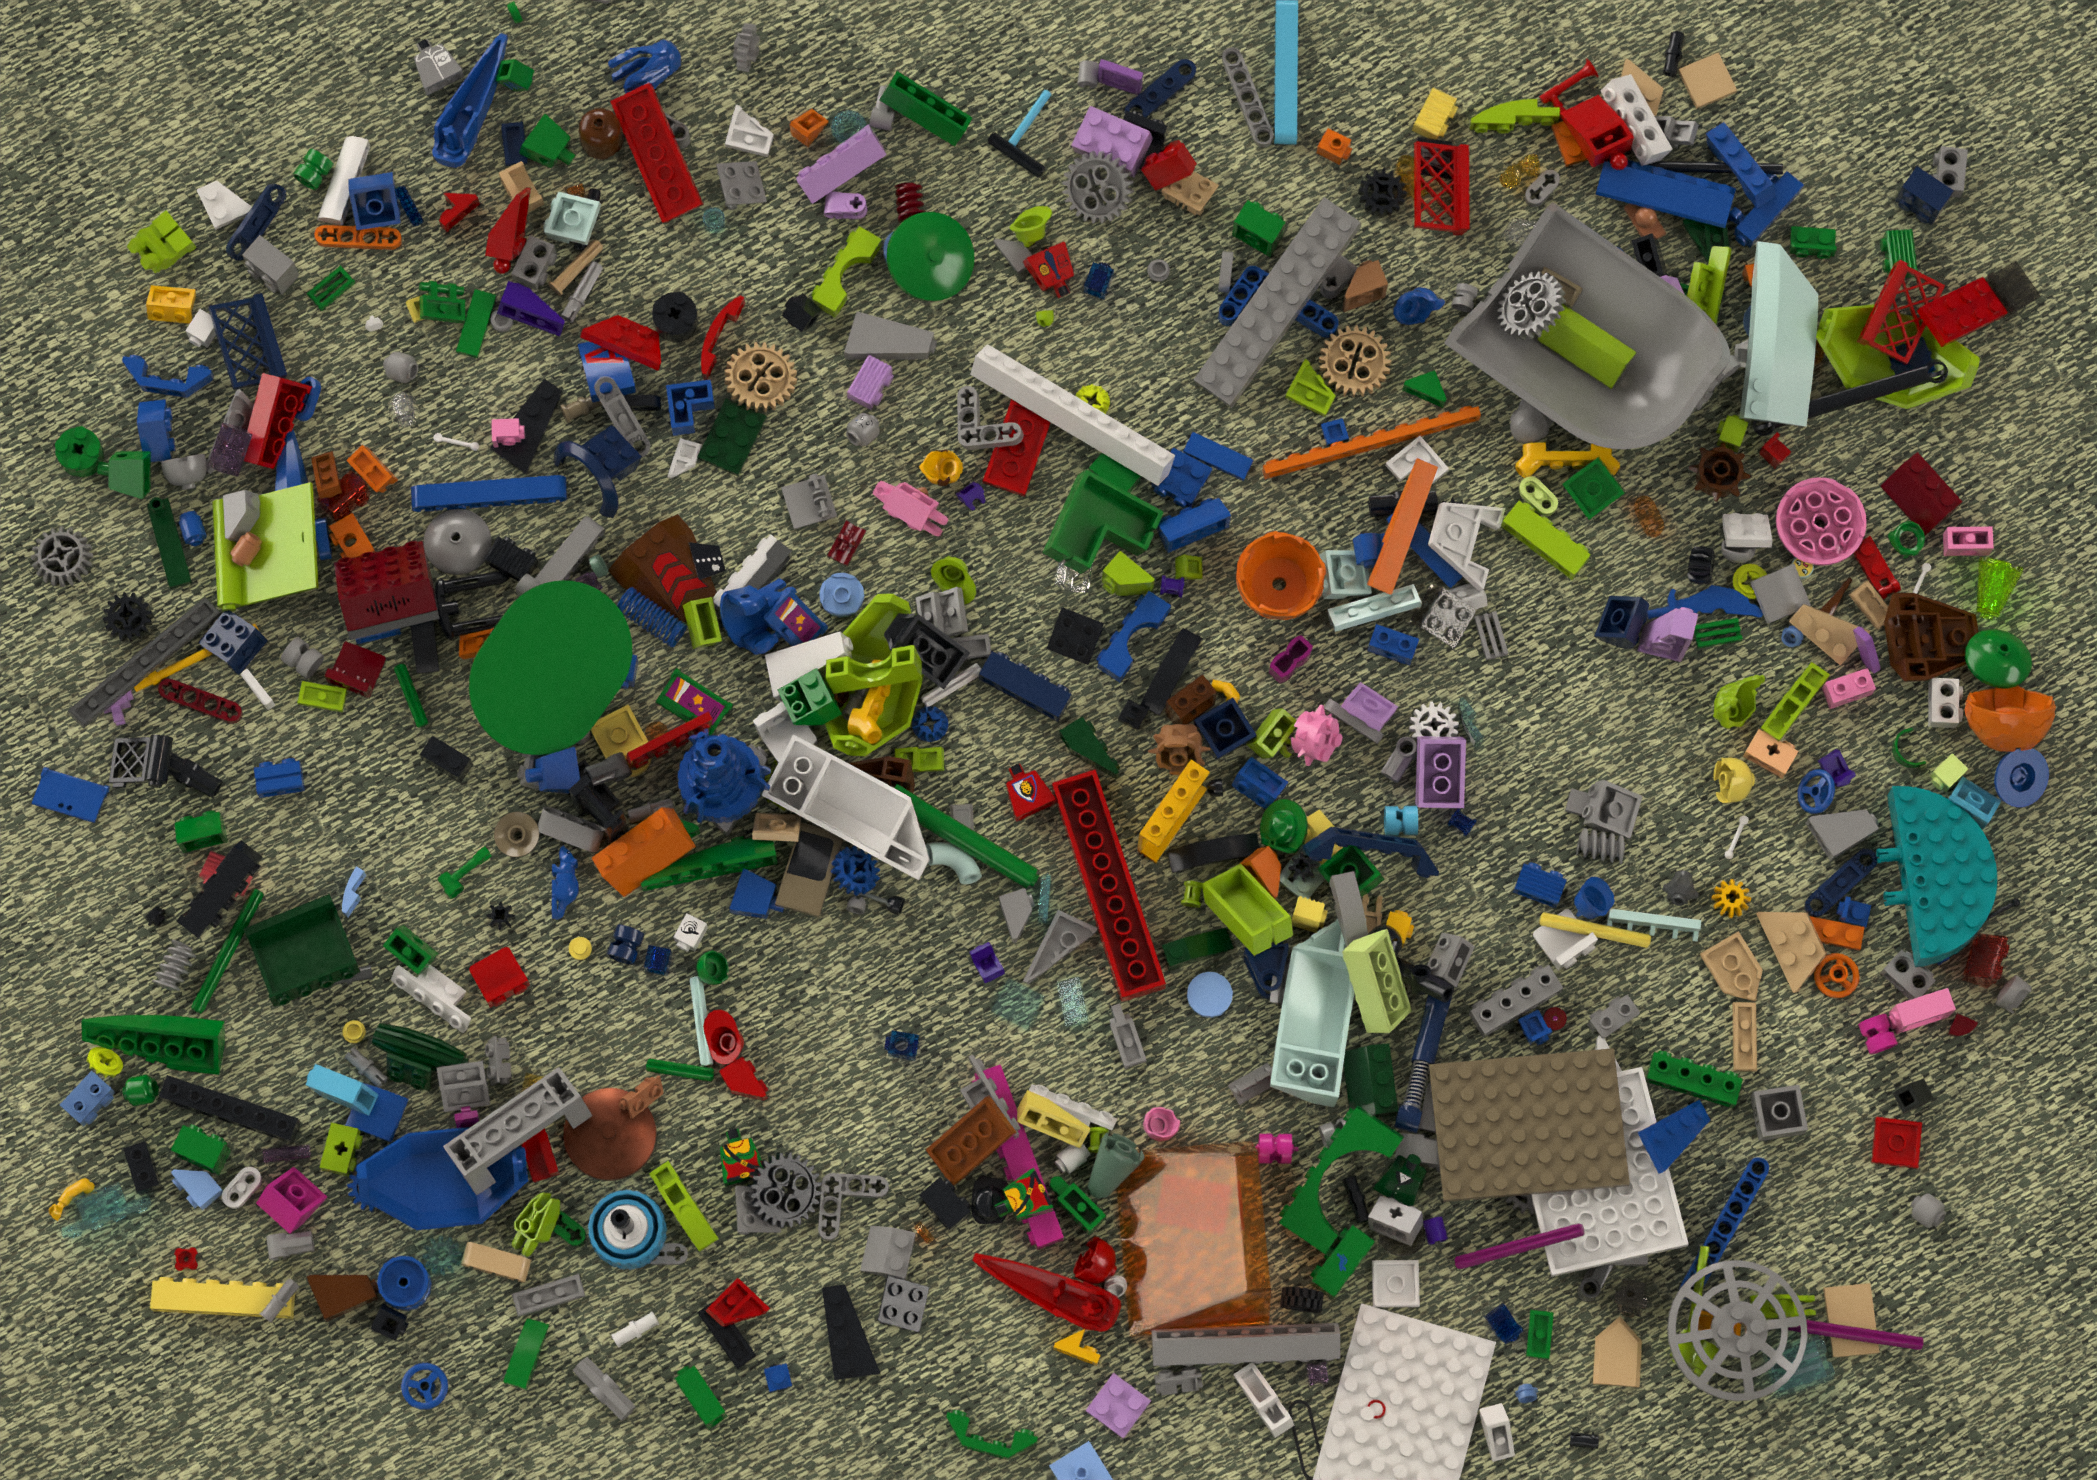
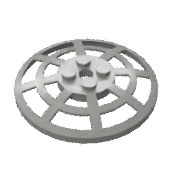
M1742 1260L1723 1261L1699 1270L1679 1289L1668 1315V1343L1678 1368L1698 1389L1723 1400L1750 1401L1776 1391L1796 1372L1806 1349L1807 1322L1803 1306L1797 1294L1777 1273L1754 1262ZM1732 1267L1751 1268L1763 1272L1770 1277L1764 1287L1748 1281H1735ZM1723 1269L1726 1282L1711 1288L1703 1296L1690 1289L1705 1275L1715 1270ZM1777 1283L1784 1287L1790 1295L1799 1316L1786 1318L1781 1304L1771 1294ZM1737 1288L1751 1289L1759 1294L1751 1304L1740 1301ZM1728 1289L1730 1303L1718 1308L1709 1301L1715 1294ZM1686 1297L1697 1304L1691 1317L1690 1332L1676 1334L1677 1314L1682 1300ZM1766 1300L1770 1301L1779 1319L1766 1321L1765 1316L1760 1311ZM1702 1309L1714 1316L1711 1322V1329L1698 1331L1699 1317ZM1736 1323L1744 1325L1745 1334L1743 1336H1737L1734 1333L1733 1327ZM1801 1326L1800 1346L1794 1362L1791 1363L1782 1356L1787 1343L1788 1327ZM1781 1328L1780 1342L1777 1350H1775L1766 1343L1768 1330ZM1712 1338L1714 1344L1719 1349L1713 1360L1705 1353L1700 1340ZM1693 1343L1697 1355L1707 1365V1368L1700 1377H1697L1686 1364L1678 1344ZM1759 1350L1771 1358L1763 1366L1751 1370L1750 1356ZM1727 1356L1740 1358L1742 1372L1730 1371L1722 1368L1720 1365ZM1776 1363L1786 1371L1783 1377L1774 1384L1754 1392L1752 1377L1765 1373ZM1715 1372L1728 1378L1743 1379L1744 1393L1724 1392L1713 1388L1707 1382Z

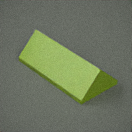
M1561 304L1565 308V310L1558 312L1561 318H1555L1553 321L1556 325H1549V332L1542 330L1541 337H1538L1537 340L1612 389L1637 352L1574 310Z

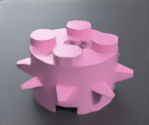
M1320 705L1316 712H1303L1294 725V727H1297L1295 738L1291 737L1292 748L1295 753H1298L1297 757L1305 756L1306 766H1310L1314 759L1327 762L1335 748L1339 747L1343 737L1342 734H1339L1338 720L1333 718L1332 714L1325 715L1324 705Z

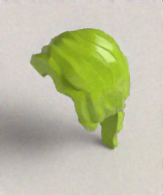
M1765 675L1750 676L1728 683L1720 688L1714 701L1713 717L1720 722L1721 726L1726 729H1730L1733 726L1742 727L1745 721L1751 717L1756 710L1755 698L1757 692L1755 689L1765 682Z

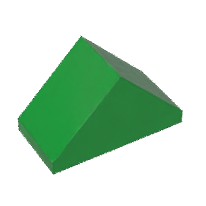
M1435 370L1408 379L1403 385L1402 391L1444 408L1447 398Z

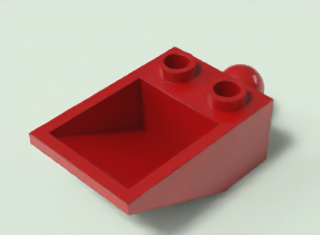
M1599 95L1560 113V117L1592 168L1610 160V165L1615 170H1623L1627 166L1628 159L1623 153L1631 150L1634 136L1623 119Z
M529 187L516 194L488 234L485 256L496 258L493 267L499 274H505L510 270V261L521 254L527 242V238H524L531 194V188Z

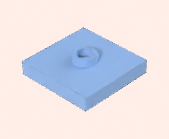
M1090 1441L1049 1465L1057 1480H1113Z

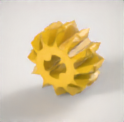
M1730 879L1729 885L1723 880L1720 883L1721 887L1716 886L1714 888L1716 894L1712 895L1711 899L1717 901V903L1713 907L1714 909L1722 908L1719 913L1721 916L1728 911V918H1732L1734 912L1740 917L1742 910L1747 911L1749 908L1746 903L1751 901V897L1745 896L1749 889L1745 888L1742 890L1743 882L1741 881L1736 886L1734 879ZM1729 894L1734 895L1733 898L1736 897L1733 903L1729 902L1730 899H1726Z

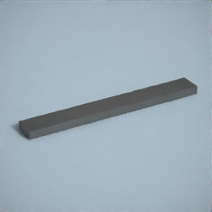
M204 597L68 710V714L84 729L221 615V612Z

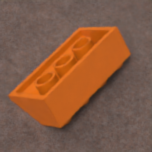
M662 807L593 856L592 860L602 877L623 897H626L639 888L641 882L667 868L696 846L674 808Z

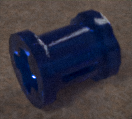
M1458 808L1447 825H1453L1463 832V836L1467 837L1477 820L1475 818L1472 820Z

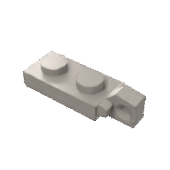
M1120 1003L1111 1006L1114 1018L1109 1020L1110 1028L1124 1069L1147 1062L1133 1019L1129 1013L1123 1014Z

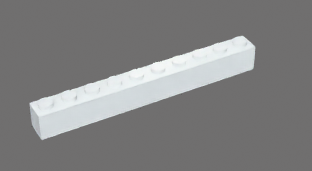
M988 344L975 356L970 375L1157 486L1169 475L1175 455Z

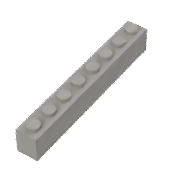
M1318 1323L1152 1330L1153 1366H1193L1194 1364L1212 1366L1218 1363L1236 1365L1241 1362L1260 1364L1267 1361L1284 1363L1293 1360L1308 1362L1319 1359L1332 1361L1340 1359L1339 1324Z

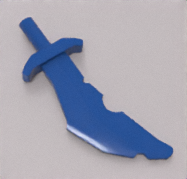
M1711 585L1708 589L1680 600H1675L1676 590L1671 589L1667 599V607L1647 611L1648 619L1661 617L1681 607L1692 609L1693 613L1696 614L1698 611L1712 614L1716 609H1722L1726 614L1754 616L1757 618L1763 616L1762 610L1756 604H1751L1749 598L1735 589Z

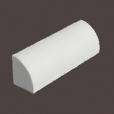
M354 136L345 138L317 220L333 225H344L351 205L348 179L361 176L370 150V144L367 139Z

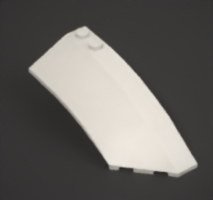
M793 734L768 782L770 789L769 791L764 790L762 796L919 880L930 859L911 797Z

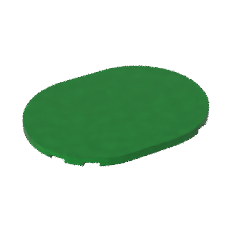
M551 581L535 586L520 595L506 610L484 641L470 669L468 689L470 704L477 721L484 731L502 746L512 751L529 755L552 754L565 750L580 741L598 721L628 675L632 660V637L623 613L603 592L590 585L576 581Z

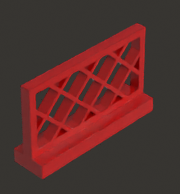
M1418 141L1414 143V228L1453 232V235H1463L1470 229L1469 145L1451 146ZM1421 149H1427L1433 157L1426 161L1421 156ZM1442 151L1451 152V162L1449 164L1439 155ZM1434 158L1443 167L1438 174L1429 165ZM1424 167L1433 176L1428 183L1421 177V170ZM1445 170L1451 176V183L1449 185L1439 176ZM1433 180H1436L1443 188L1438 195L1429 186ZM1423 189H1426L1433 197L1428 204L1421 198V191ZM1445 191L1452 198V203L1449 206L1439 197ZM1434 201L1443 209L1438 216L1429 207ZM1424 210L1434 219L1430 223L1421 222V212ZM1446 212L1452 219V226L1445 225L1439 217Z
M1899 260L1894 263L1857 342L1864 346L1868 345L1907 365L1926 327L1922 318H1917L1913 306L1921 303L1926 305L1928 301L1940 298L1945 285L1907 266L1908 263ZM1907 273L1915 276L1916 286L1907 288L1904 281ZM1930 284L1938 288L1933 297L1927 298L1923 286ZM1919 288L1923 300L1912 303L1908 291ZM1904 293L1908 305L1897 307L1895 302L1896 295ZM1909 307L1913 320L1902 322L1899 310ZM1895 312L1898 324L1888 327L1885 318L1887 314ZM1914 322L1917 333L1914 336L1908 337L1904 325ZM1900 327L1904 339L1893 342L1889 330ZM1885 332L1889 344L1882 346L1874 342L1877 334ZM1905 342L1908 350L1905 357L1897 354L1894 345Z

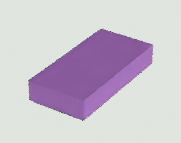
M1862 627L1855 628L1853 631L1862 662L1873 673L1880 671L1881 667L1872 637Z

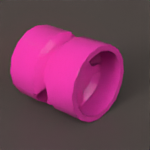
M1886 1014L1874 1016L1858 1024L1862 1036L1867 1037L1865 1044L1870 1055L1888 1050L1898 1044L1894 1032L1889 1031L1891 1025Z

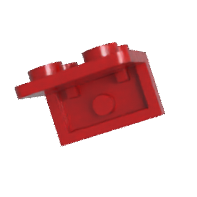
M509 947L498 950L469 968L489 1007H497L507 1001L508 997L514 994L519 995L530 986L526 975Z

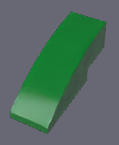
M530 1318L526 1319L503 1380L504 1384L527 1391L549 1324Z

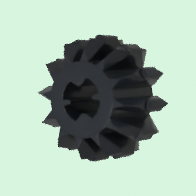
M1695 546L1691 550L1687 570L1690 582L1702 585L1709 584L1712 580L1715 563L1713 548Z

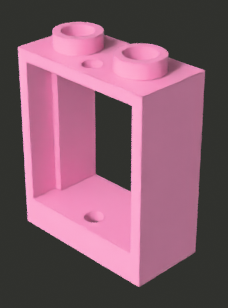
M1946 988L1896 1004L1889 1012L1888 1020L1891 1025L1890 1028L1892 1030L1895 1029L1896 1034L1946 1019L1956 1008L1949 989Z

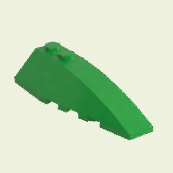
M167 1015L105 1016L85 1018L81 1021L82 1041L110 1050L116 1048L129 1056L135 1054L146 1058L145 1061L151 1063L155 1061L167 1064L166 1068L216 1075L220 1073L225 1044V1021Z

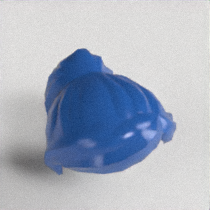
M1417 287L1414 291H1408L1399 297L1393 309L1394 316L1398 322L1405 325L1424 323L1433 310L1441 309L1445 304V300L1442 298L1438 299L1436 294L1428 288Z

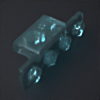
M117 1182L75 1198L82 1220L62 1227V1237L75 1238L81 1235L84 1230L90 1228L91 1230L99 1229L105 1225L104 1223L111 1220L114 1222L120 1221L129 1213L144 1212L149 1208L148 1206L152 1205L151 1197L146 1195L127 1202L121 1185Z

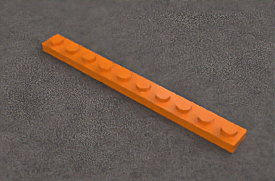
M1465 406L1459 409V412L1452 414L1451 412H1444L1434 419L1426 417L1417 420L1412 425L1407 423L1400 424L1394 430H1378L1372 436L1365 437V435H1360L1346 443L1338 441L1325 449L1316 447L1303 455L1294 453L1285 460L1273 459L1266 462V465H1263L1262 472L1264 478L1269 479L1414 439L1419 436L1480 420L1479 406L1474 408L1472 406Z

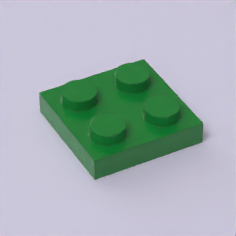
M1597 457L1562 484L1589 520L1626 493L1600 457Z

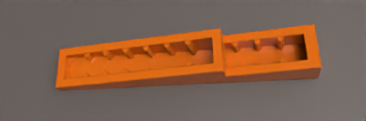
M1418 458L1416 459L1382 539L1384 544L1367 585L1392 595L1437 472V466Z

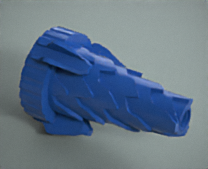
M708 728L699 732L696 736L691 735L688 738L693 746L683 756L677 776L679 791L684 803H686L683 809L685 815L688 813L696 814L698 816L697 822L701 824L704 820L715 823H729L742 818L743 815H747L758 803L757 800L761 797L764 790L769 791L770 785L764 780L766 775L771 774L770 768L761 766L754 751L736 738H729L725 734L709 736ZM714 749L721 750L720 754L715 757L710 756L708 752H712Z

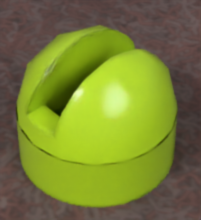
M1053 310L1036 312L1037 323L1042 327L1052 325L1054 322Z

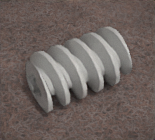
M1584 828L1579 835L1576 856L1582 850L1583 857L1585 858L1589 852L1592 853V859H1595L1599 853L1601 861H1604L1607 855H1609L1611 863L1618 857L1619 864H1622L1625 851L1624 836L1620 835L1615 840L1614 833H1611L1608 839H1606L1604 831L1597 837L1596 830H1592L1590 835H1588L1587 828Z
M172 940L171 942L175 947H168L167 949L172 956L165 955L163 957L168 964L161 963L159 965L163 972H156L155 976L159 980H152V982L170 991H180L176 982L184 983L180 974L188 975L184 966H192L193 964L188 958H196L197 956L189 946Z

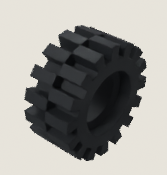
M1282 1287L1280 1307L1293 1311L1320 1313L1322 1312L1324 1293L1308 1288Z

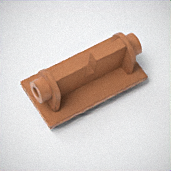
M660 1076L645 1078L642 1083L635 1087V1092L630 1091L620 1099L619 1107L622 1110H629L631 1119L663 1095Z

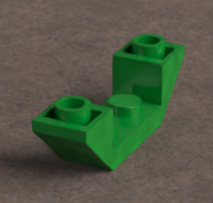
M953 1410V1413L947 1412L946 1419L963 1448L1009 1460L1037 1444L1038 1437L1034 1436L1035 1432L1022 1428L1020 1432L1015 1431L1010 1449L1006 1448V1443L993 1440V1444L984 1442V1437L971 1434L970 1437H966L970 1418L966 1417L967 1413L959 1410Z

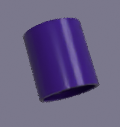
M1435 1217L1423 1221L1428 1245L1435 1244L1434 1242L1439 1240L1440 1242L1448 1240L1443 1217Z

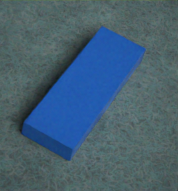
M1192 432L1183 450V453L1242 481L1245 480L1254 461L1195 432Z

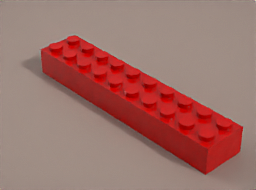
M1096 769L1053 782L1052 792L1056 799V804L1121 1003L1164 990L1166 982Z

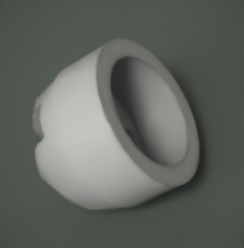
M853 896L849 899L846 909L851 913L864 914L866 902L863 897L859 900L857 896Z

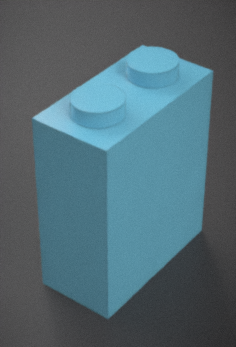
M315 1064L307 1076L306 1086L321 1097L368 1116L379 1096L362 1082Z

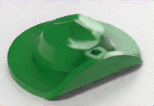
M1280 799L1270 804L1265 810L1260 823L1261 843L1282 852L1296 853L1303 845L1308 830L1307 817L1302 807L1295 801Z

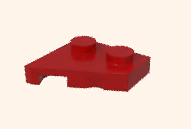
M737 1278L706 1309V1312L724 1327L766 1314L770 1308Z

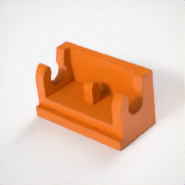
M361 445L346 460L376 493H384L387 485L398 481L381 460L364 445Z

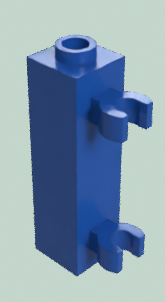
M1788 171L1780 179L1776 174H1766L1774 184L1775 198L1759 208L1754 207L1747 216H1744L1736 207L1730 211L1728 219L1738 225L1733 235H1735V239L1740 245H1747L1751 248L1801 192L1804 184Z

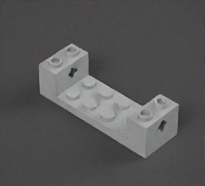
M558 1067L443 1147L472 1190L478 1195L496 1183L487 1167L561 1116H564L574 1129L589 1119L592 1114L577 1090L560 1067Z

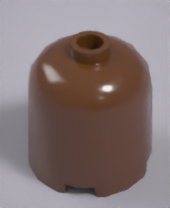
M594 108L586 112L579 123L580 144L588 156L595 159H608L620 151L623 145L624 134L617 116L612 111L605 108Z

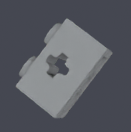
M1380 1195L1368 1216L1369 1229L1411 1246L1423 1226V1215L1414 1206H1406L1393 1198H1386Z

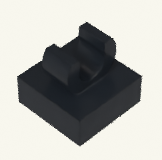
M1128 699L1118 720L1138 730L1149 709Z

